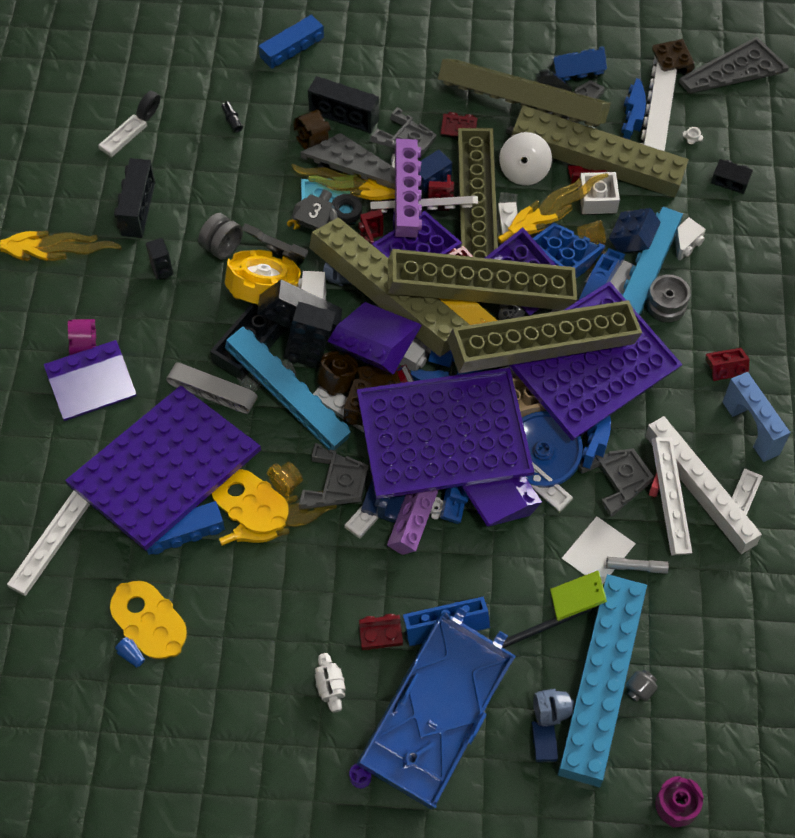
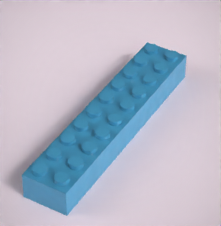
M608 574L603 586L607 602L600 604L598 607L558 776L596 787L601 786L604 778L647 588L646 584Z

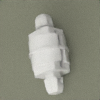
M323 653L318 657L320 667L315 669L316 688L318 689L319 697L324 702H328L330 710L336 713L342 710L340 699L345 697L344 677L342 676L341 669L335 663H332L329 654Z

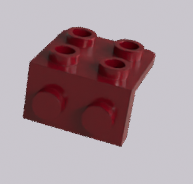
M382 210L360 214L361 222H358L360 233L358 234L372 244L374 243L373 238L383 236Z

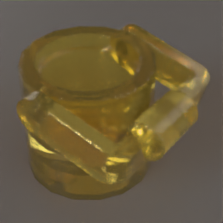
M598 220L579 226L578 237L583 239L585 236L596 245H599V243L605 245L606 234L603 222Z
M286 462L281 467L278 463L270 466L267 472L275 489L286 497H289L295 487L303 482L300 472L290 462Z

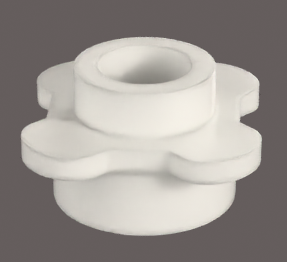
M690 127L687 131L683 132V136L686 137L689 144L703 140L701 131L697 127Z
M439 497L435 498L430 512L433 519H438L441 515L443 501Z

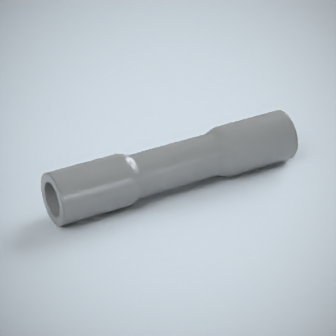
M607 557L606 568L667 574L669 563L666 561H642Z

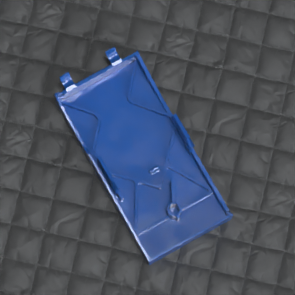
M461 607L458 608L454 617L450 616L447 611L438 616L356 763L357 766L429 809L436 808V804L468 743L471 745L487 715L483 713L516 657L502 648L504 641L508 637L505 633L499 631L494 641L463 624L462 621L468 611Z

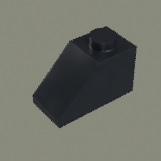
M544 69L536 73V82L573 92L571 85L553 71Z

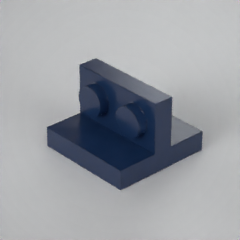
M372 479L361 512L395 523L406 495L376 499Z

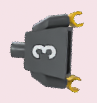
M323 189L319 197L310 194L307 198L295 204L291 216L292 220L287 222L288 227L294 223L293 230L299 229L302 225L315 231L338 218L334 205L329 202L332 193Z

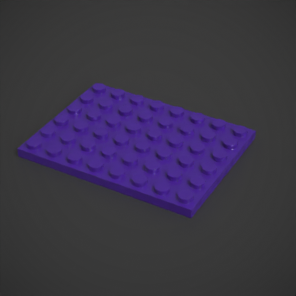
M609 281L564 310L627 300ZM634 308L633 311L642 331L635 344L509 365L571 441L590 430L682 366V363Z
M510 367L357 389L376 499L534 475L533 463Z
M179 386L65 481L70 488L146 551L260 452L261 446L183 386Z

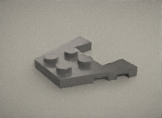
M397 107L392 112L390 120L403 125L402 128L394 136L377 129L371 135L370 141L395 148L396 139L418 140V147H421V155H423L433 144L437 135L424 125H417L412 121L413 118L410 115L406 117L402 114V110Z
M246 223L242 228L244 232L265 244L266 248L270 249L274 254L279 256L282 254L295 263L297 261L304 262L308 253L307 249L295 244L289 245L264 234L260 229Z
M315 443L312 462L330 464L324 491L303 490L299 509L361 502L369 465L348 456L346 458L340 456L336 451L332 449L326 450L322 448V445Z
M634 448L609 451V454H604V457L596 455L590 469L583 467L584 458H582L578 467L581 474L600 467L618 492L602 499V505L610 517L614 516L653 481L654 477Z

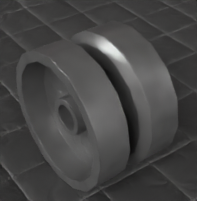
M216 213L203 225L199 233L198 243L208 252L211 251L220 260L226 259L239 246L243 230L239 224L230 221L227 216L222 213Z
M675 275L657 277L650 286L646 301L647 310L650 315L662 322L679 320L686 311L691 295L687 282Z

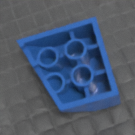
M599 47V50L589 49L581 51V53L574 52L555 56L556 74L563 80H569L574 75L580 78L586 77L587 73L594 72V75L604 73V70L607 69L605 48Z
M556 223L551 224L533 238L557 266L575 267L576 278L592 266L605 248V245L601 243L597 245L590 242L591 239L585 236L581 238L575 235L574 231Z

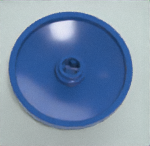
M547 411L534 412L522 417L532 462L553 479L548 481L539 473L534 472V475L526 476L529 483L539 488H548L567 481L577 471L582 460L583 444L581 436L571 441ZM539 475L541 481H534L533 477Z

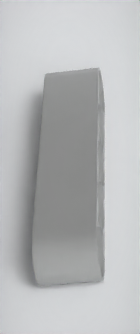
M175 363L166 378L167 382L176 388L183 386L194 395L244 414L250 412L258 397L250 389L182 363Z

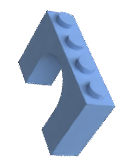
M748 372L732 378L722 401L732 417L747 410L752 414L758 429V437L753 448L763 462L780 455L791 432Z

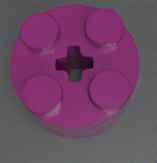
M95 319L68 320L69 355L96 347Z
M681 776L668 779L662 785L655 799L657 813L671 827H683L691 824L701 812L703 806L701 788L695 781L682 778Z

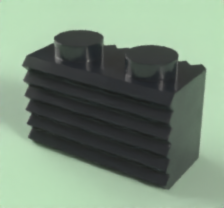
M719 159L711 183L744 194L753 169L746 165L732 163L730 160Z
M163 238L147 242L148 256L156 279H166L172 276L174 273L171 259Z

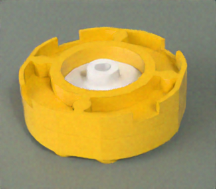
M245 250L234 253L231 260L228 258L224 282L234 298L258 305L259 295L281 279L298 287L301 270L293 260L286 256H283L281 260L272 257L273 252Z

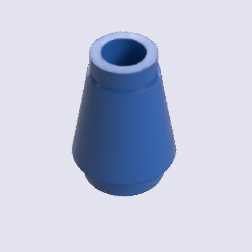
M125 637L115 647L118 651L117 654L136 668L141 666L146 660L133 639L130 640L128 637Z

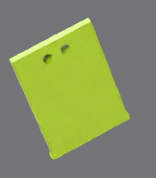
M598 570L550 589L558 621L607 602Z

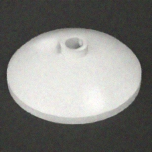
M530 132L513 135L504 143L500 152V166L504 175L510 181L519 185H532L541 181L549 172L552 164V153L547 142L539 135ZM522 157H526L528 162L523 163L521 161Z

